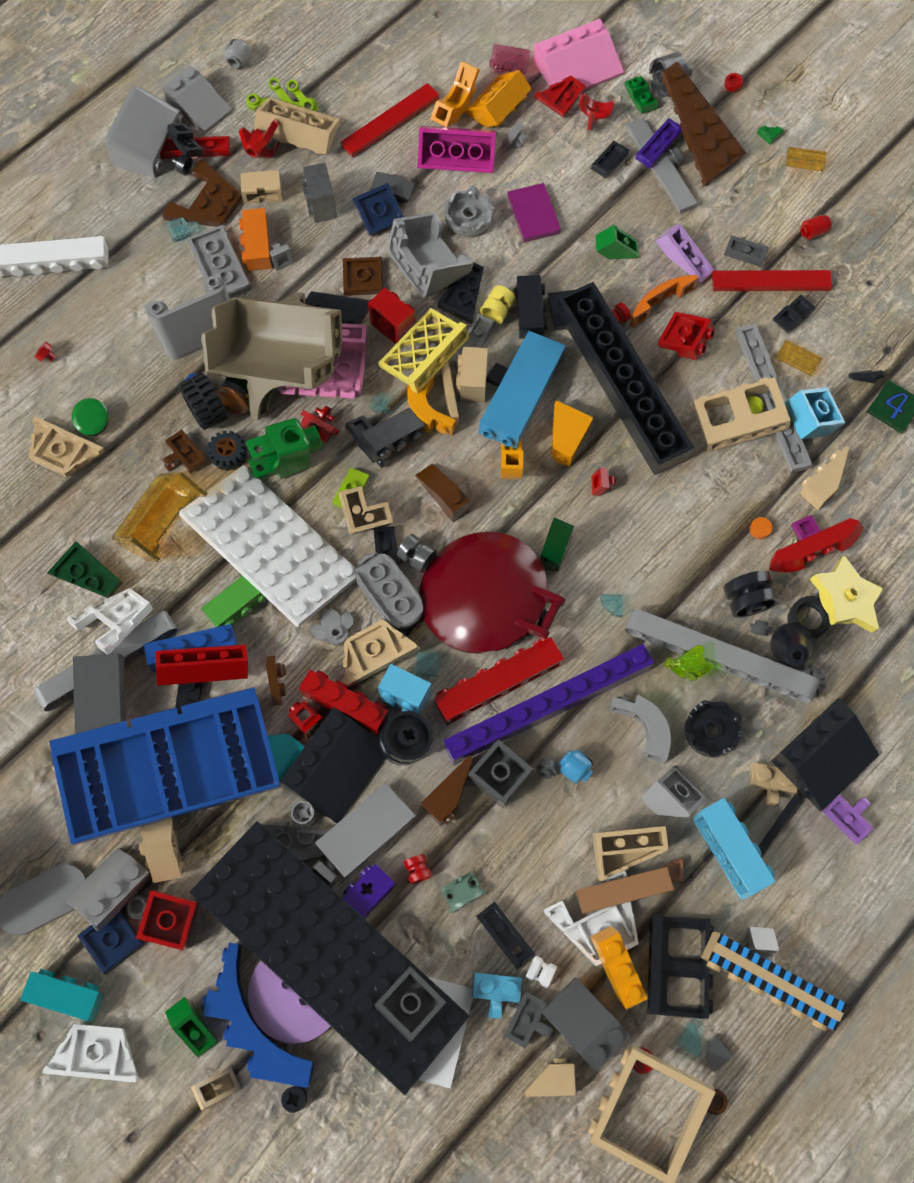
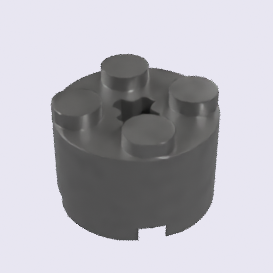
M679 51L659 57L650 63L649 75L652 74L653 78L650 83L654 92L660 97L669 96L661 74L676 61H678L689 77L692 76L691 66L687 65Z

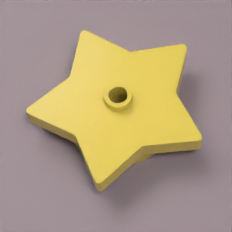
M845 556L837 561L832 572L815 574L810 578L811 582L819 590L820 601L829 614L831 625L855 623L871 633L879 629L874 604L883 589L861 578Z

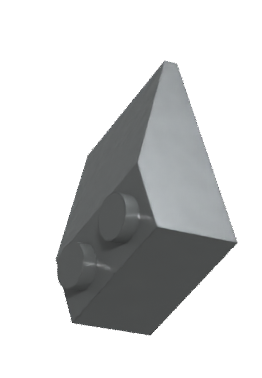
M576 977L541 1011L584 1062L595 1072L631 1037L614 1016Z

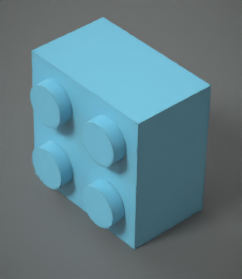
M828 387L800 390L784 403L788 415L796 428V432L801 439L828 436L845 424Z
M390 664L378 686L380 699H382L383 704L391 708L396 706L402 709V711H413L422 715L432 696L430 682Z

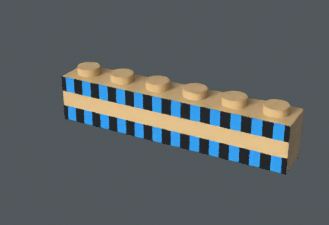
M712 933L701 956L702 959L708 962L707 967L718 973L722 969L729 973L727 978L740 985L742 981L750 985L748 990L759 996H762L763 993L770 996L769 1001L781 1008L784 1005L792 1009L791 1014L802 1020L805 1017L813 1020L811 1025L824 1032L826 1029L836 1031L847 1007V1004L721 933Z

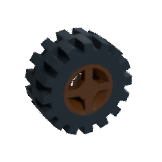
M226 430L223 431V434L216 433L217 437L212 436V442L208 443V453L213 464L221 470L224 468L225 471H229V468L235 470V466H242L241 462H245V456H247V449L243 438L238 433L234 434L233 431L227 433Z

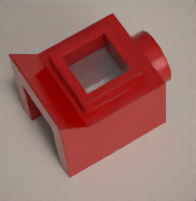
M305 700L301 704L296 702L289 709V719L307 738L311 736L309 731L317 724L321 725L323 722V718Z

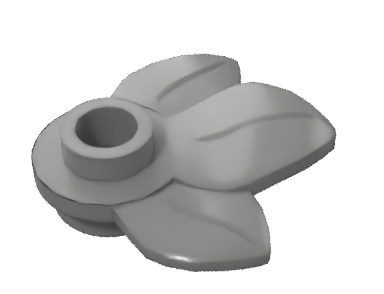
M326 609L321 615V623L312 626L311 632L320 641L328 640L334 646H342L348 638V631L353 626L354 619L350 612L340 616L336 610Z

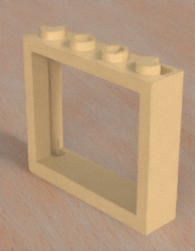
M631 1044L630 1049H625L619 1063L622 1066L619 1073L614 1072L611 1077L609 1086L612 1088L608 1096L603 1095L598 1109L601 1112L598 1118H593L587 1131L590 1133V1143L665 1183H675L715 1095V1090L711 1085ZM636 1059L699 1092L664 1170L601 1137Z

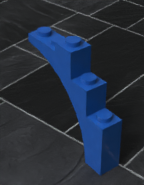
M229 943L228 948L225 947L222 953L221 961L224 962L223 971L218 973L216 987H219L218 992L208 990V994L204 995L202 999L201 1010H204L203 1016L231 1020V1024L226 1026L224 1040L227 1041L226 1046L255 1051L254 1056L249 1057L247 1071H250V1078L309 1088L315 1061L295 1056L279 1047L257 1025L246 1004L241 986L240 958L242 946Z

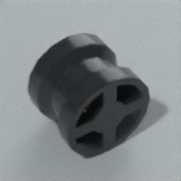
M299 1086L287 1088L281 1096L283 1108L290 1113L301 1111L308 1101L307 1092Z

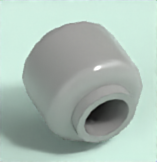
M232 39L224 52L227 64L235 69L246 66L251 55L250 47L242 39Z

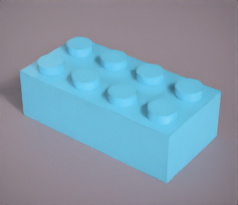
M723 798L701 810L692 820L742 901L775 883L776 881L773 878L775 874L768 864L765 865L760 857L762 853L757 844H752L748 837V829L744 823L739 822L736 818L734 806Z

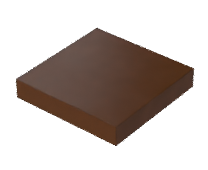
M382 257L343 258L344 296L376 295L383 290Z

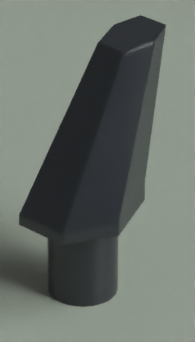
M866 370L851 372L848 376L852 380L875 383L877 379L884 377V373L882 370L875 372Z

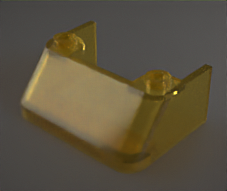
M183 472L161 473L153 480L112 536V540L145 561L158 562L160 560L158 557L160 553L158 541L177 517L179 511L197 497H206L208 493Z

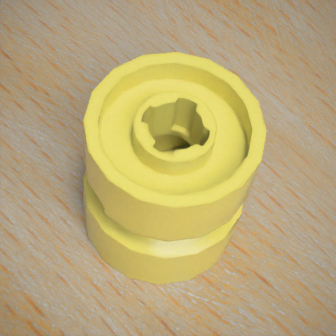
M500 285L494 286L488 295V299L485 300L480 308V312L482 315L495 320L496 324H501L515 303L516 297L508 288Z

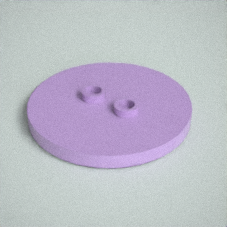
M261 961L258 963L249 982L248 1003L255 1022L263 1032L281 1042L304 1043L318 1038L330 1028L318 1014Z

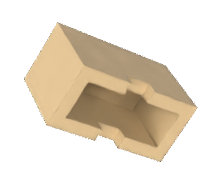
M279 170L240 173L244 205L260 203V200L266 199L267 203L283 201Z

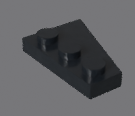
M474 262L473 268L468 275L448 286L438 301L437 308L472 324L484 267Z

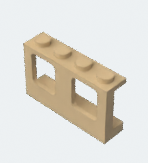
M775 377L762 378L756 383L742 384L735 389L721 390L715 395H704L694 400L695 413L697 412L706 439L708 452L788 430L791 420ZM770 391L776 406L775 409L752 414L747 398ZM730 403L735 418L734 421L712 426L706 410Z

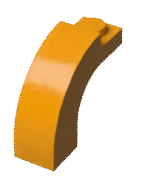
M464 61L461 62L450 92L443 100L436 101L431 120L445 127H450L461 118L475 93L476 87L474 86L480 71L479 68Z
M434 377L418 394L413 392L408 385V407L425 424L423 430L430 434L433 428H436L438 432L442 434L447 433L452 436L456 430V420L434 410L427 402L434 388Z
M522 439L517 449L501 443L500 479L522 480Z

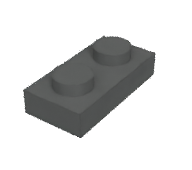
M731 235L724 255L762 267L769 247Z

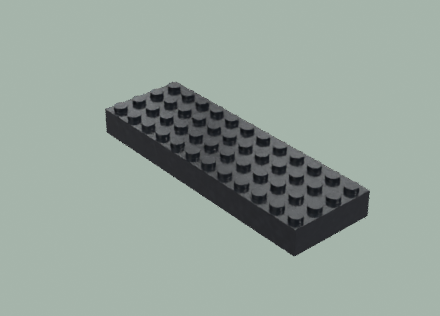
M258 821L249 828L189 892L193 898L403 1096L408 1093L470 1017L469 1014ZM409 967L446 1001L443 1007L411 1042L374 1007L378 1000Z

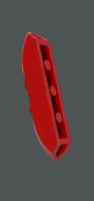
M849 518L777 550L770 560L769 570L784 573L796 572L805 569L804 562L809 564L818 558L817 556L821 554L827 556L836 551V549L843 552L858 540L864 527L859 520Z

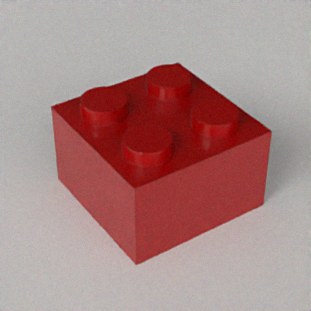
M386 287L368 302L370 324L395 345L415 325V311L413 307L408 303L405 304L395 292H390Z
M150 890L136 939L182 951L186 950L200 903Z

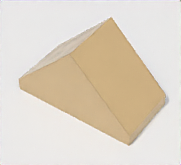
M229 1067L191 1086V1089L202 1111L240 1091L241 1087L232 1067Z

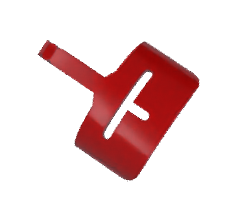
M583 93L581 95L579 107L585 115L589 116L587 130L592 131L597 119H605L611 115L615 101L598 102L587 94Z

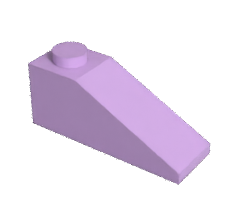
M680 223L667 229L655 240L669 259L689 275H697L699 283H702L714 271Z

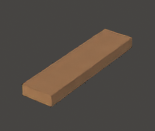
M664 867L576 890L582 914L670 892L674 888L668 868Z

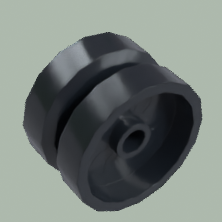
M761 570L746 573L730 580L724 585L723 590L726 598L733 600L729 606L734 618L756 615L771 609L779 603L780 600L776 590L770 588L773 582L768 571Z
M402 711L395 714L381 728L378 735V746L382 755L389 762L402 766L418 761L429 751L433 742V731L429 722L422 715L413 711Z

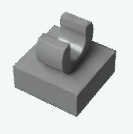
M517 122L502 144L508 148L513 142L517 148H520L527 139L525 134L520 133L524 126Z
M279 243L271 245L273 250L269 251L275 270L294 263L287 244L280 246Z
M319 861L312 871L331 888L337 877L334 874L337 869L330 861L326 866Z

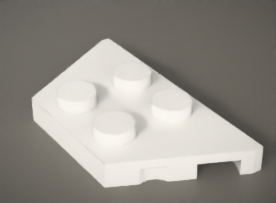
M80 1024L72 1026L67 1034V1038L59 1045L55 1051L56 1054L42 1072V1074L125 1082H138L139 1080L125 1029Z

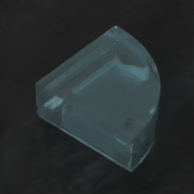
M601 594L600 601L602 606L611 615L622 618V595Z
M687 1022L676 1045L700 1057L702 1052L700 1036L696 1028Z

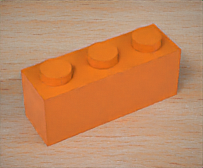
M265 208L242 210V218H239L240 230H243L244 234L240 235L241 246L245 247V251L241 252L243 264H247L248 271L272 269L269 254L268 219Z

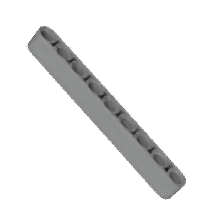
M639 609L632 610L624 629L626 633L801 702L812 703L819 685V680L814 676Z

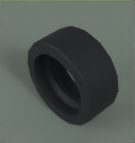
M806 596L798 599L789 610L787 622L800 624L797 619L798 611L802 607L814 608L820 613L822 623L817 629L809 630L815 639L821 637L831 624L829 614L824 609L820 598Z

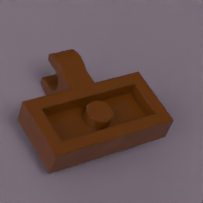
M183 430L165 440L166 445L173 452L162 459L165 468L169 472L174 470L180 462L189 473L207 463L204 455Z
M276 655L267 656L266 670L273 706L282 705L283 696H286L285 683H280V678L286 675L285 665L277 663Z

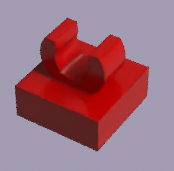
M599 468L591 476L592 495L601 496L606 490L612 489L611 485H617L616 477L608 476L607 468Z

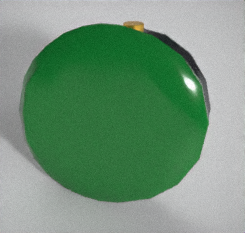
M86 398L80 400L74 406L72 422L79 432L88 436H96L104 432L108 426V411L100 400Z

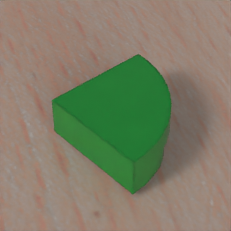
M762 126L758 128L757 134L771 145L784 134L785 130L778 126L776 128Z

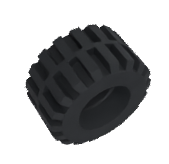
M201 372L179 384V390L189 410L203 430L227 419L225 407L205 374Z

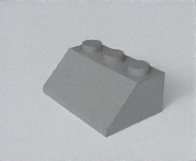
M116 848L65 901L100 932L151 878L149 872L134 858Z

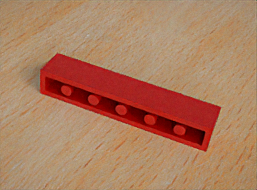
M552 637L547 639L540 638L533 643L534 646L528 649L521 648L514 653L513 657L509 659L502 658L492 668H483L475 673L476 676L470 679L463 678L458 681L455 687L449 690L444 688L437 692L436 697H434V703L445 724L448 726L562 666L564 658Z

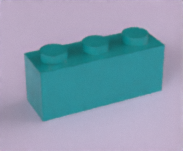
M41 968L39 973L30 972L20 1001L85 1021L95 1022L105 994L98 991V985L85 982L84 986L75 984L77 980L75 978L63 975L62 979L53 977L54 972Z

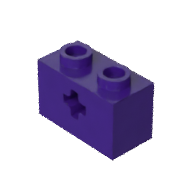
M376 864L372 867L368 865L360 873L362 878L356 884L353 882L349 884L343 891L345 895L342 899L364 919L396 887L395 882ZM365 885L367 887H370L371 885L373 886L371 888V890L373 891L371 895L366 893L363 896V887Z

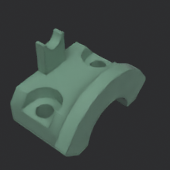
M472 871L462 877L459 876L441 888L450 906V914L487 894L486 890H482ZM475 881L476 885L472 886L470 883ZM451 894L453 897L448 899L447 896Z

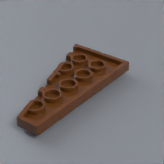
M676 61L662 72L661 77L668 95L673 100L675 106L673 109L675 114L679 116L681 130L689 151L693 153L696 161L695 167L701 174V182L704 187L747 152L678 61Z

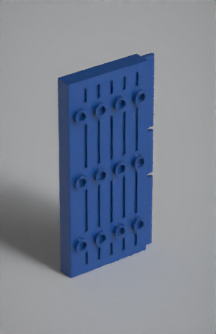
M255 687L181 706L182 714L179 715L178 709L172 708L131 719L132 727L129 728L127 722L123 721L50 740L51 756L71 845H78L281 788Z

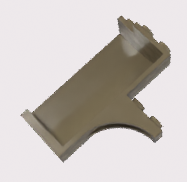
M300 292L278 302L234 297L212 307L213 328L202 333L201 342L203 345L205 373L246 379L248 381L247 390L249 393L251 420L258 421L269 414L270 400L278 387L293 386L314 389L330 378L336 368L333 365L335 357L339 358L342 346L341 310L306 305L305 293Z

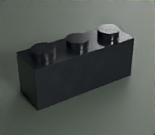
M541 275L517 276L516 297L519 339L525 338L528 331L543 336L544 330H547V318H543V313H546V300H542V295H545V283H541Z
M407 408L361 433L358 446L373 463L380 459L385 460L391 453L401 451L411 442H417L422 437L425 424L410 408Z

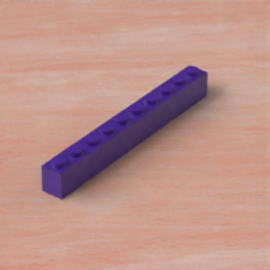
M644 644L637 646L445 739L444 747L455 766L463 762L469 755L473 757L491 748L498 739L504 742L650 671L654 662Z

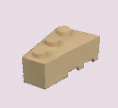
M666 826L592 833L597 876L600 881L606 880L619 872H623L638 863L669 850Z

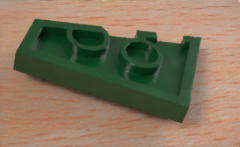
M77 541L47 572L51 576L105 598L111 597L123 584L118 577Z

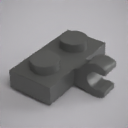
M525 991L504 1037L523 1048H526L534 1031L549 1039L554 1029L539 1022L542 1015L541 1011L546 1007L547 1003Z

